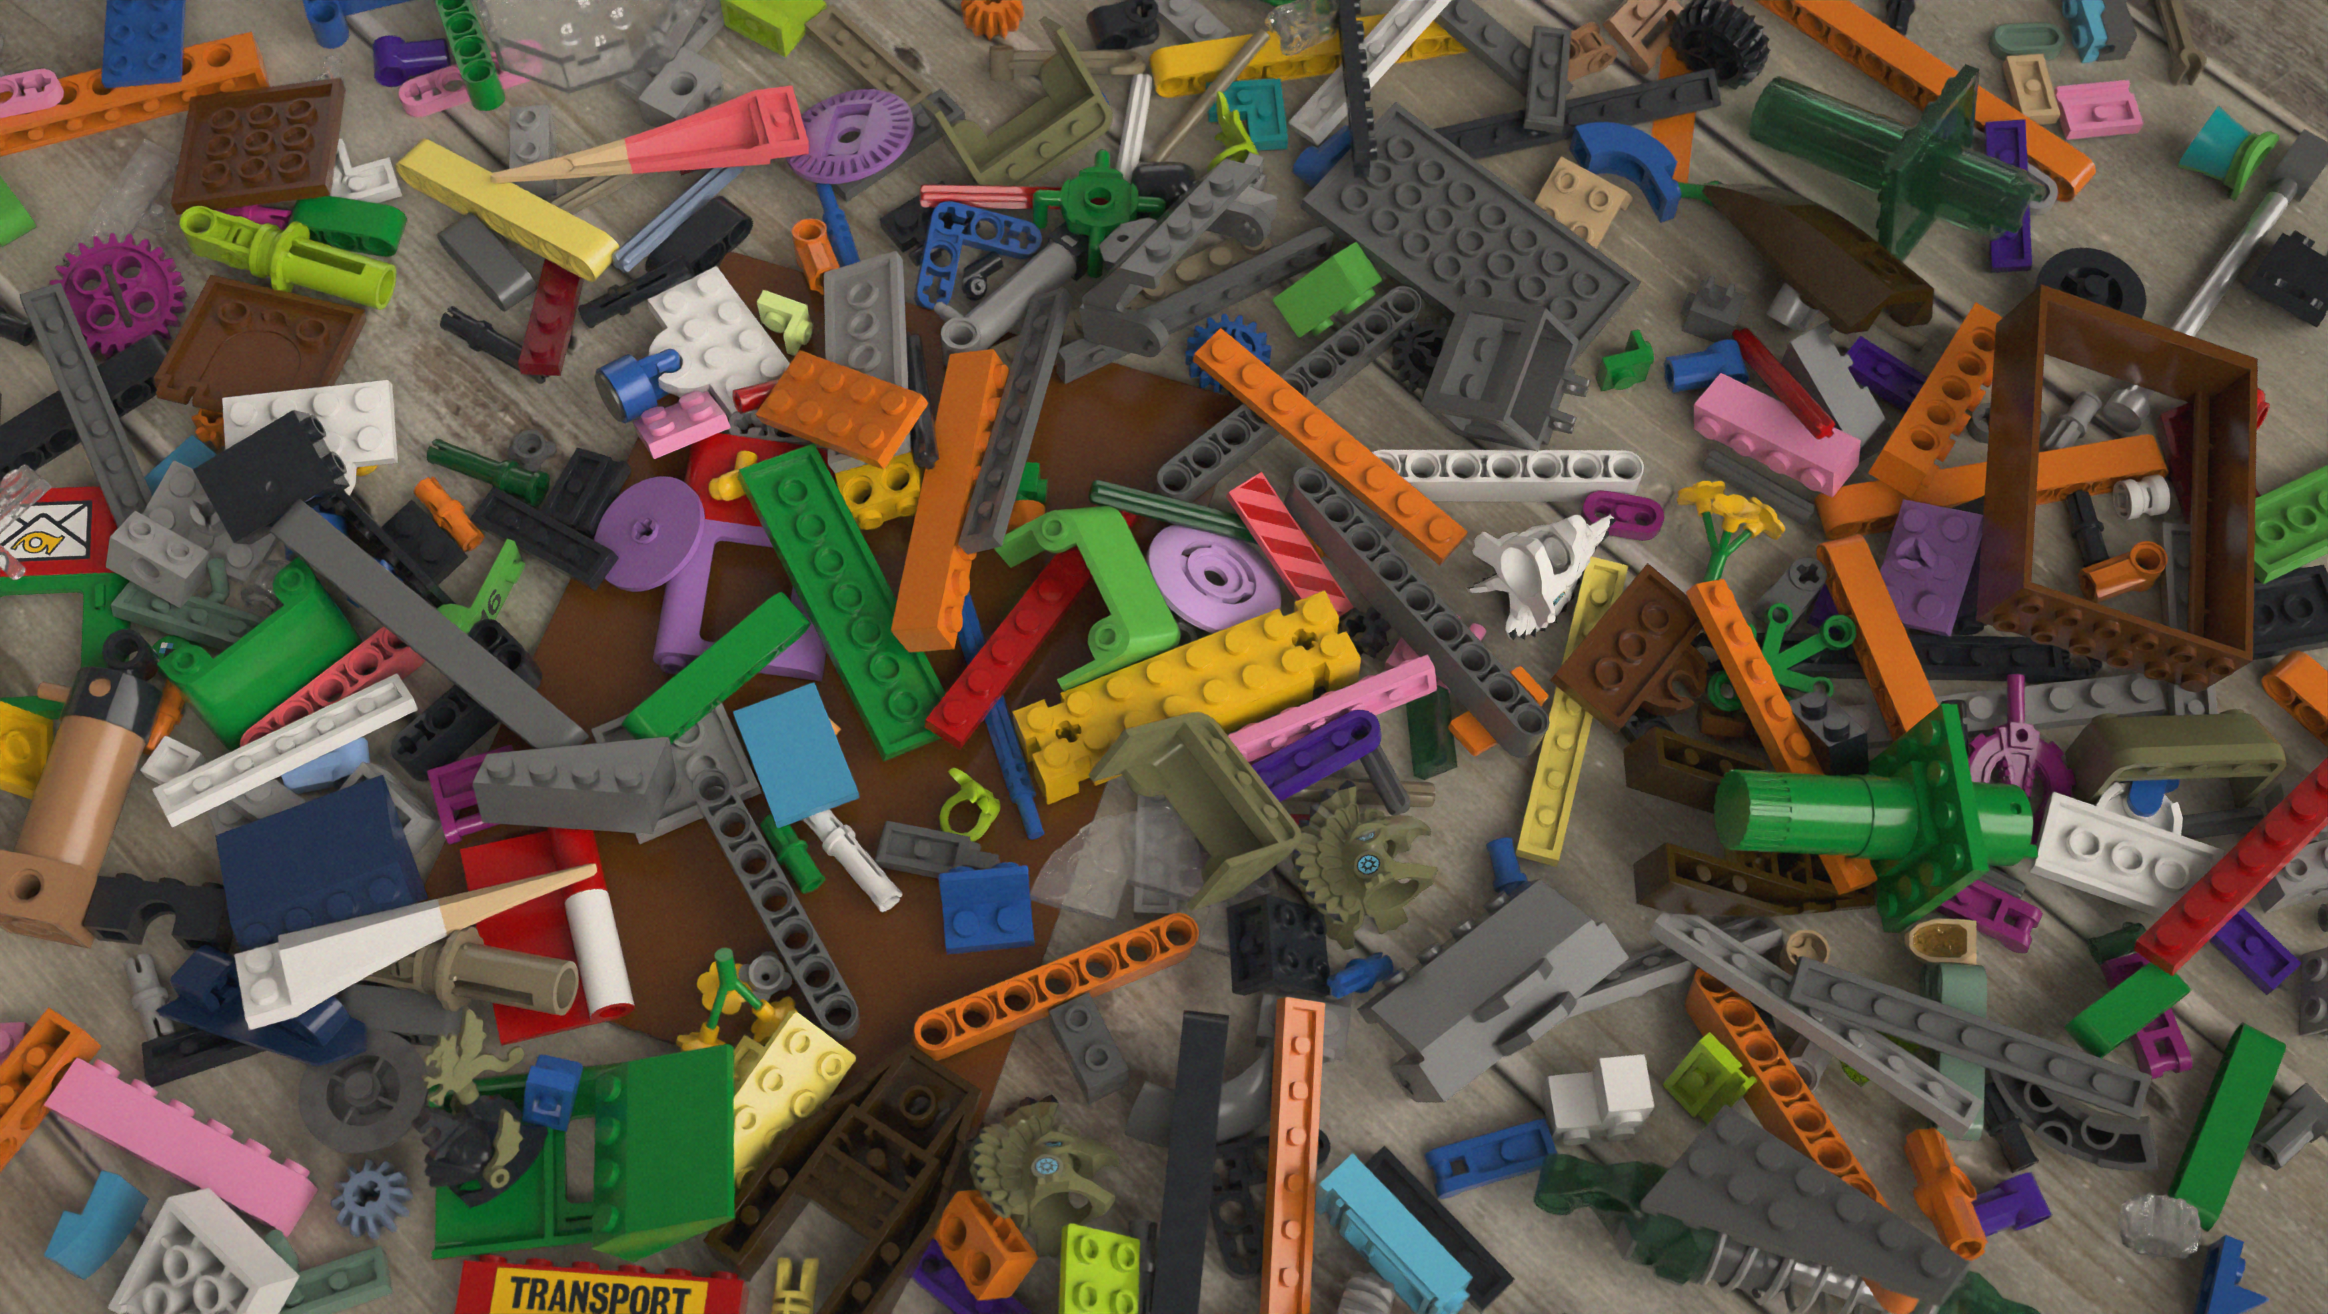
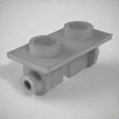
M2328 947L2302 955L2300 1036L2302 1037L2324 1032V1039L2328 1040Z

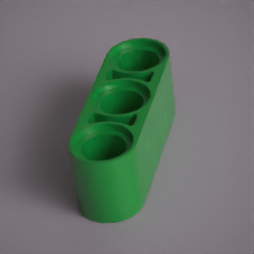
M323 196L296 200L286 228L292 222L297 221L308 227L310 240L346 251L390 257L394 256L397 252L407 223V217L401 210L386 204Z
M2149 962L2078 1014L2064 1026V1029L2085 1053L2103 1058L2178 1003L2192 989L2177 972L2170 976Z

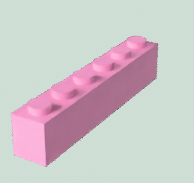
M76 1058L44 1105L67 1122L196 1190L210 1188L228 1207L271 1230L282 1231L286 1238H288L318 1191V1188L307 1179L310 1171L302 1165L288 1158L281 1165L269 1158L272 1151L250 1138L246 1140L244 1145L230 1138L234 1131L212 1118L208 1120L206 1125L193 1118L196 1111L173 1098L168 1105L157 1100L155 1097L158 1091L140 1080L134 1079L129 1085L117 1079L121 1072L99 1059H96L94 1064L91 1065Z

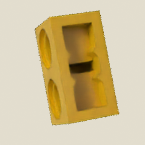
M911 447V452L892 457L884 470L866 464L835 473L838 489L859 529H875L880 527L885 521L900 516L909 517L915 515L925 466L918 467L915 464L913 448ZM909 481L908 484L900 490L901 486L905 482ZM871 494L868 500L863 502L864 498Z

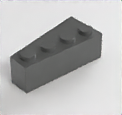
M669 737L491 753L486 755L472 783L483 823L653 834L677 775Z

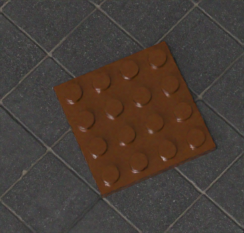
M341 78L192 96L171 199V206L176 215H181L184 211L194 206H205L212 210L331 196L346 90Z

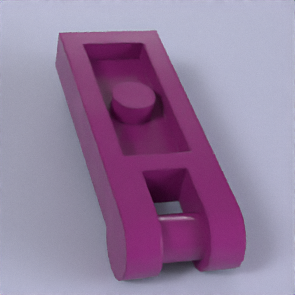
M1978 879L1934 909V911L1951 919L1976 921L1977 931L2002 942L2007 949L2021 954L2028 952L2032 942L2031 930L2038 927L2043 915L2042 911L2034 905ZM2006 914L2013 917L2014 921H2016L2014 926L2003 922Z
M2135 953L2107 960L2100 968L2111 991L2150 961ZM2171 1008L2130 1037L2138 1056L2140 1072L2152 1075L2151 1080L2162 1077L2166 1071L2172 1070L2175 1073H2180L2192 1069L2191 1054ZM2163 1041L2166 1053L2159 1055L2154 1043Z

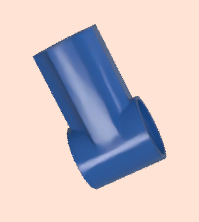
M1343 126L1320 147L1310 146L1305 149L1294 163L1293 173L1313 189L1351 149L1349 126Z
M1731 339L1713 343L1702 352L1666 357L1664 362L1666 385L1668 389H1671L1672 393L1709 387L1720 373L1743 384H1746L1749 380V374L1739 344Z

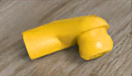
M750 451L738 452L735 470L723 474L719 478H713L710 481L709 493L711 497L717 501H730L746 495L737 478L739 469L756 464L757 455Z

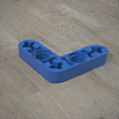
M953 201L940 203L935 207L928 223L914 291L916 305L929 310H934L937 302H943L948 305L952 297L962 245L988 252L995 251L1000 255L1025 260L1032 257L1042 243V235L1039 228L1026 220ZM949 212L952 214L954 222L964 224L967 217L972 218L968 225L966 235L962 233L965 228L964 225L953 224L951 229L944 228V221L938 218H943L945 213ZM980 221L990 222L995 227L996 236L991 240L980 238L975 230L976 224ZM1004 226L1009 228L1006 235L1018 237L1021 232L1027 233V240L1032 243H1029L1023 249L1019 247V240L1008 237L1004 244H1001L1000 240L1004 234ZM935 248L945 249L950 254L951 263L946 267L934 265L930 259V252ZM934 276L941 277L937 286V294L943 296V298H938L935 303L929 302V295L923 293V291L929 290Z

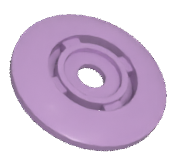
M1174 524L1159 532L1149 546L1146 563L1167 606L1178 616L1202 630L1216 633L1281 607V591L1274 572L1264 558L1245 541ZM1204 571L1217 572L1225 581V585L1217 586L1210 583L1206 579Z

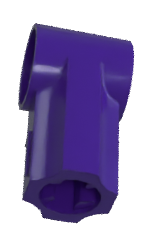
M383 36L376 39L373 43L374 79L383 86H402L404 82L408 81L409 76L425 75L451 66L446 38L405 42L400 37Z
M2032 1172L2007 1179L1994 1186L1993 1190L1977 1195L1976 1200L1972 1201L1986 1237L2012 1228L2013 1231L2022 1230L2052 1216Z

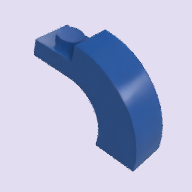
M1593 122L1575 126L1569 149L1579 166L1595 175L1615 174L1629 179L1643 192L1660 223L1674 218L1679 201L1681 200L1680 187L1677 181L1672 179L1677 160L1660 141L1644 131L1619 123Z

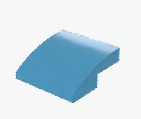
M101 1170L82 1215L63 1211L44 1257L76 1278L86 1280L110 1259L122 1245L140 1218L149 1198L120 1175Z

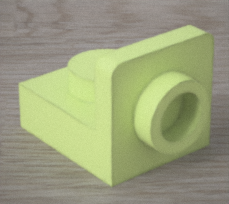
M763 290L757 301L761 323L772 331L784 332L783 337L787 354L796 356L801 345H806L809 342L813 332V323L810 322L808 307L806 304Z

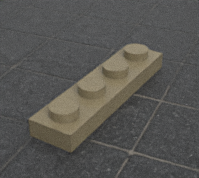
M834 4L805 24L806 34L867 89L893 93L902 98L910 109L922 99L933 94L929 88Z

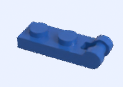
M1545 1118L1442 1146L1424 1154L1428 1169L1434 1170L1437 1179L1434 1187L1438 1199L1450 1198L1464 1191L1556 1166L1560 1161ZM1462 1159L1466 1173L1454 1176L1450 1163Z

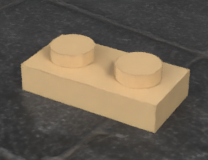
M2044 55L2007 56L2002 66L2014 108L2039 125L2056 124L2060 111Z

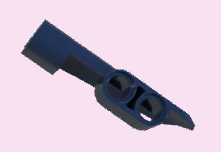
M204 945L198 948L173 974L170 984L179 997L156 1010L160 1016L316 1067L340 1061L366 1051V1024L350 1017L345 1007L334 996L329 997L297 1017L250 1030L245 1018L235 956L212 945Z

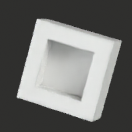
M165 735L140 771L146 778L162 785L202 766L206 759L200 752Z

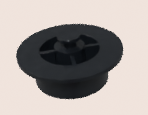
M2094 248L2064 250L2052 256L2043 265L2037 276L2035 289L2042 284L2141 319L2144 316L2147 300L2141 279L2126 262L2106 251Z

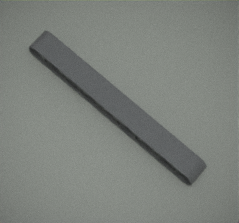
M1398 286L1392 289L1286 370L1280 377L1316 406L1392 347L1394 342H1398L1401 329L1409 332L1410 323L1416 321L1421 309L1422 300L1417 291L1407 286ZM1368 330L1374 331L1378 335L1372 334ZM1340 352L1348 353L1351 356H1345ZM1311 373L1319 374L1323 378H1317L1313 376ZM1242 404L1159 469L1153 494L1192 503L1280 433L1267 422L1262 423L1255 420L1253 417L1259 416L1245 404ZM1224 440H1234L1239 445H1230ZM1195 462L1206 463L1209 468L1199 467ZM1165 485H1175L1180 491L1169 490Z
M1313 466L1299 468L1294 473L1284 500L1285 507L1295 521L1419 657L1428 654L1435 667V674L1505 751L1512 756L1520 758L1532 755L1550 724L1549 717L1544 709L1322 470Z
M298 499L270 528L269 531L286 547L533 749L582 745L589 737L574 721L301 499Z

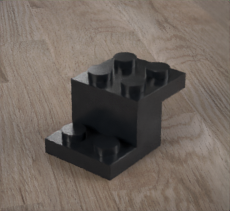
M2296 230L2290 236L2282 233L2246 288L2318 328L2328 311V252L2324 256L2311 249L2315 241Z

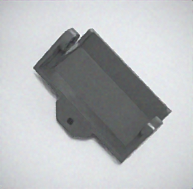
M1224 159L1190 186L1158 220L1144 218L1120 224L1099 245L1100 255L1107 272L1082 296L1083 304L1079 307L1086 341L1145 357H1155L1162 351L1169 341V335L1165 326L1151 315L1132 311L1125 307L1144 287L1155 289L1160 284L1159 279L1205 231L1234 237L1242 244L1250 247L1260 245L1271 232V222L1265 212L1256 206L1234 201L1251 183L1255 184L1261 178L1259 166Z
M1541 879L1524 882L1508 895L1505 891H1502L1489 899L1483 905L1486 912L1474 920L1470 916L1456 924L1450 930L1453 937L1441 946L1438 942H1435L1423 949L1416 956L1419 963L1406 971L1403 967L1390 974L1382 981L1385 988L1357 1010L1366 1023H1378L1406 1052L1407 1055L1391 1066V1072L1404 1092L1415 1102L1445 1103L1502 1057L1510 1056L1534 1043L1571 1013L1577 1004L1576 1000L1629 959L1604 921L1595 923L1588 915Z

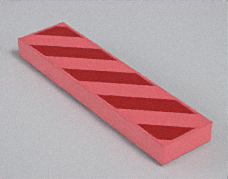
M1262 472L1228 492L1226 498L1296 601L1325 590L1339 618L1354 608Z

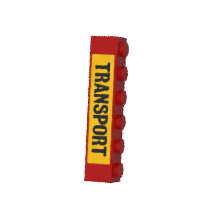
M480 1255L479 1261H463L454 1314H746L749 1289L744 1280H738V1274L727 1271H713L710 1274V1278L694 1277L692 1276V1271L682 1268H665L664 1274L646 1273V1268L629 1264L619 1265L617 1271L599 1270L600 1265L586 1261L572 1262L571 1268L553 1267V1261L541 1258H527L525 1265L509 1264L507 1263L508 1259L502 1256Z

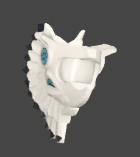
M1608 514L1589 526L1580 515H1573L1559 522L1555 521L1548 525L1533 526L1520 534L1516 532L1508 533L1500 539L1482 532L1474 540L1473 554L1493 566L1496 573L1492 577L1482 578V582H1475V587H1468L1466 589L1470 593L1495 590L1509 592L1510 614L1505 629L1509 639L1514 640L1518 635L1525 640L1528 634L1535 637L1539 630L1545 632L1548 623H1557V615L1559 613L1566 612L1568 601L1575 598L1574 589L1581 582L1580 576L1590 563V557L1596 551L1597 545L1609 536L1607 529L1616 520Z

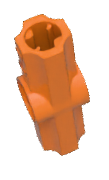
M1934 1127L1916 1129L1906 1136L1907 1141L1903 1147L1918 1186L1913 1188L1914 1198L1922 1212L1933 1222L1941 1244L1962 1258L1973 1261L1985 1253L1984 1248L1988 1243L1972 1205V1201L1977 1198L1976 1191L1966 1174L1956 1166L1944 1135Z

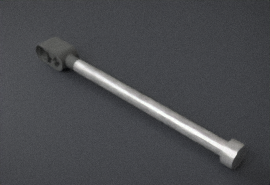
M2306 129L2301 132L2266 182L2273 187L2170 329L2193 337L2196 335L2291 200L2294 198L2301 202L2328 164L2327 141ZM2130 384L2127 389L2115 391L2103 408L2105 419L2119 430L2125 432L2138 430L2150 413L2148 401L2155 391L2134 384Z

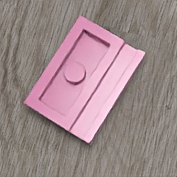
M2129 80L2056 86L2054 94L2060 111L2059 120L2066 140L2139 133L2144 123L2134 94H2130Z

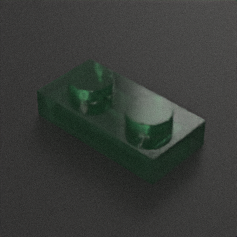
M1437 685V691L1406 703L1413 774L1415 777L1423 780L1458 767L1454 735L1448 729V725L1452 721L1449 690Z

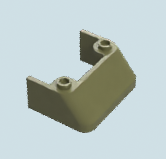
M1046 16L1039 19V22L1057 51L1056 54L1043 63L1039 73L1040 82L1048 95L987 137L981 127L975 122L959 120L950 125L942 111L928 99L924 98L919 102L950 152L976 185L1029 186L1106 133L1112 124V110L1063 26Z
M2230 709L2219 714L2118 717L2114 713L2100 714L2091 719V723L2081 731L2065 752L2068 769L2072 768L2076 785L2072 786L2074 799L2091 805L2097 802L2114 781L2228 777L2235 808H2244L2287 766L2283 746L2255 716L2244 713L2242 709Z
M1192 712L1125 729L1088 774L1092 781L1122 774L1129 788L1138 795L1155 797L1163 794L1212 857L1201 867L1200 874L1204 885L1186 904L1191 912L1234 897L1288 857L1302 841V833L1299 826L1213 718L1201 712Z

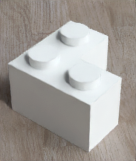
M1645 1054L1600 1058L1592 1072L1547 1076L1541 1088L1546 1121L1553 1141L1563 1140L1564 1145L1584 1144L1590 1141V1137L1607 1136L1609 1141L1631 1139L1635 1136V1133L1640 1131L1654 1109Z

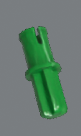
M772 814L767 815L760 826L778 854L776 861L780 865H785L802 894L814 891L824 883L825 877L820 873L806 851L808 849L807 842L799 840L790 824L777 829Z

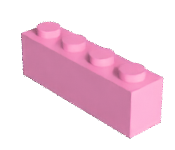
M1720 373L1694 404V430L1698 431L1702 436L1733 448L1738 454L1745 457L1749 456L1767 465L1772 471L1778 474H1785L1803 483L1812 491H1819L1833 498L1859 466L1860 439L1833 427L1832 431L1834 434L1832 437L1827 438L1825 436L1818 440L1814 438L1783 402L1725 374Z

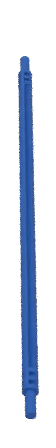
M817 183L816 189L824 211L822 220L826 225L829 242L839 266L844 267L860 262L845 212L838 207L832 185ZM970 592L964 599L962 609L963 625L961 631L957 634L967 666L986 644ZM1002 695L985 717V721L1011 802L1017 803L1028 839H1037L1044 835V830L1033 800L1036 792L1004 695Z

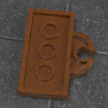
M1647 563L1550 681L1613 734H1616L1625 725L1638 707L1653 715L1665 717L1683 714L1695 703L1689 697H1682L1676 694L1672 688V681L1684 684L1689 695L1696 699L1704 693L1706 688V671L1709 669V666L1703 655L1690 644L1703 626L1688 596Z

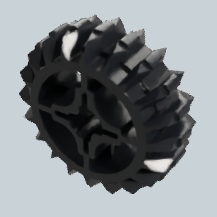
M1692 0L1675 17L1672 31L1669 34L1673 40L1670 47L1678 52L1676 59L1685 62L1687 65L1686 70L1698 72L1714 68L1719 88L1728 85L1733 90H1736L1739 86L1746 87L1764 69V64L1771 51L1767 46L1770 39L1762 34L1764 26L1754 22L1756 15H1748L1744 12V6L1738 8L1733 5L1732 0H1727L1726 2L1722 0Z

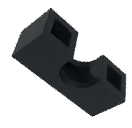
M117 873L115 877L98 876L84 926L99 941L142 945L146 929L150 923L160 916L173 914L175 915V923L171 935L185 950L196 951L204 945H212L229 953L234 934L230 924L224 885L204 882L202 887L189 886L180 880L167 877L160 878L158 882L143 881L139 876L129 873Z

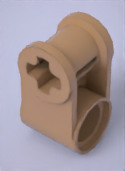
M1596 22L1586 23L1578 29L1571 31L1567 78L1569 82L1604 70L1617 56L1615 47L1608 45L1600 35V27Z

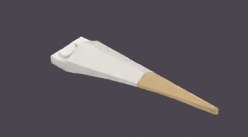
M586 864L278 936V943L234 954L248 1027L252 1030L297 1017L370 974L452 934L455 930L464 929L516 905L594 876L597 873L596 864Z

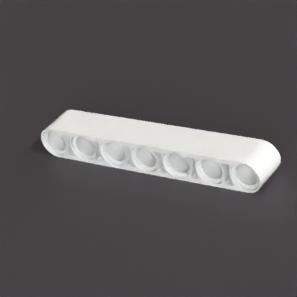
M1377 450L1372 452L1430 501L1584 502L1588 495L1600 490L1635 495L1644 471L1641 458L1637 454L1625 450H1538V452L1533 450ZM1461 473L1469 478H1459L1454 474ZM1414 474H1425L1428 478H1419ZM1495 474H1504L1509 478H1499ZM1535 474H1544L1548 476V478H1540ZM1576 474H1584L1588 479L1580 478ZM1616 474H1624L1629 479L1620 478Z

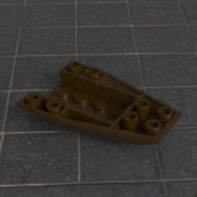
M1749 183L1705 185L1702 192L1712 202V206L1721 212L1779 275L1801 295L1800 300L1805 305L1819 310L1829 318V325L1836 331L1843 334L1867 332L1884 307L1890 311L1891 319L1904 327L1927 325L1932 319L1934 288L1870 235L1834 211L1797 194L1764 185Z

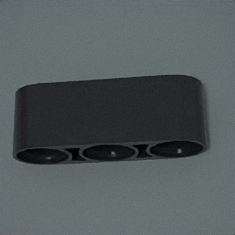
M716 196L650 253L645 263L646 272L652 271L683 254L689 260L695 276L716 266L727 253L732 252L751 232L753 220L726 197Z

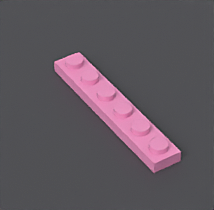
M1428 654L1415 660H1405L1395 668L1378 675L1366 676L1359 680L1358 683L1341 690L1326 692L1316 700L1298 707H1289L1279 715L1259 723L1247 724L1239 731L1227 736L1249 764L1253 765L1348 712L1366 710L1374 715H1378L1437 691L1435 667Z

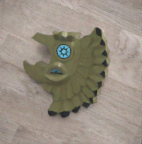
M1346 780L1339 787L1338 791L1325 789L1320 795L1321 804H1314L1310 807V820H1299L1298 826L1302 833V841L1293 851L1291 858L1294 864L1292 872L1298 878L1297 886L1302 890V897L1308 903V907L1324 914L1327 927L1326 935L1329 939L1337 941L1343 950L1354 948L1355 931L1362 926L1365 915L1374 918L1379 934L1389 930H1396L1400 925L1407 923L1408 918L1403 907L1422 891L1433 885L1438 871L1437 867L1400 863L1393 860L1398 853L1410 851L1411 843L1417 836H1431V829L1426 823L1412 816L1393 815L1385 817L1384 812L1377 809H1365V813H1360L1356 804L1357 787L1349 780ZM1402 879H1411L1407 883H1400L1398 881Z
M1052 1094L1044 1097L1039 1102L1031 1097L1022 1099L1018 1109L1013 1107L1006 1109L1003 1120L994 1117L991 1118L989 1123L982 1120L971 1145L969 1159L972 1165L969 1170L973 1176V1190L980 1191L982 1198L990 1205L993 1213L1004 1219L1010 1217L1022 1235L1029 1226L1036 1232L1037 1256L1043 1257L1048 1255L1055 1258L1061 1254L1062 1227L1064 1225L1076 1224L1083 1226L1105 1214L1115 1202L1114 1194L1087 1179H1093L1097 1171L1104 1166L1118 1168L1120 1159L1110 1146L1094 1139L1079 1137L1078 1132L1071 1126L1060 1124L1059 1128H1055L1054 1117L1059 1102ZM1069 1192L1081 1193L1089 1198L1088 1203L1080 1209L1074 1208L1069 1201Z

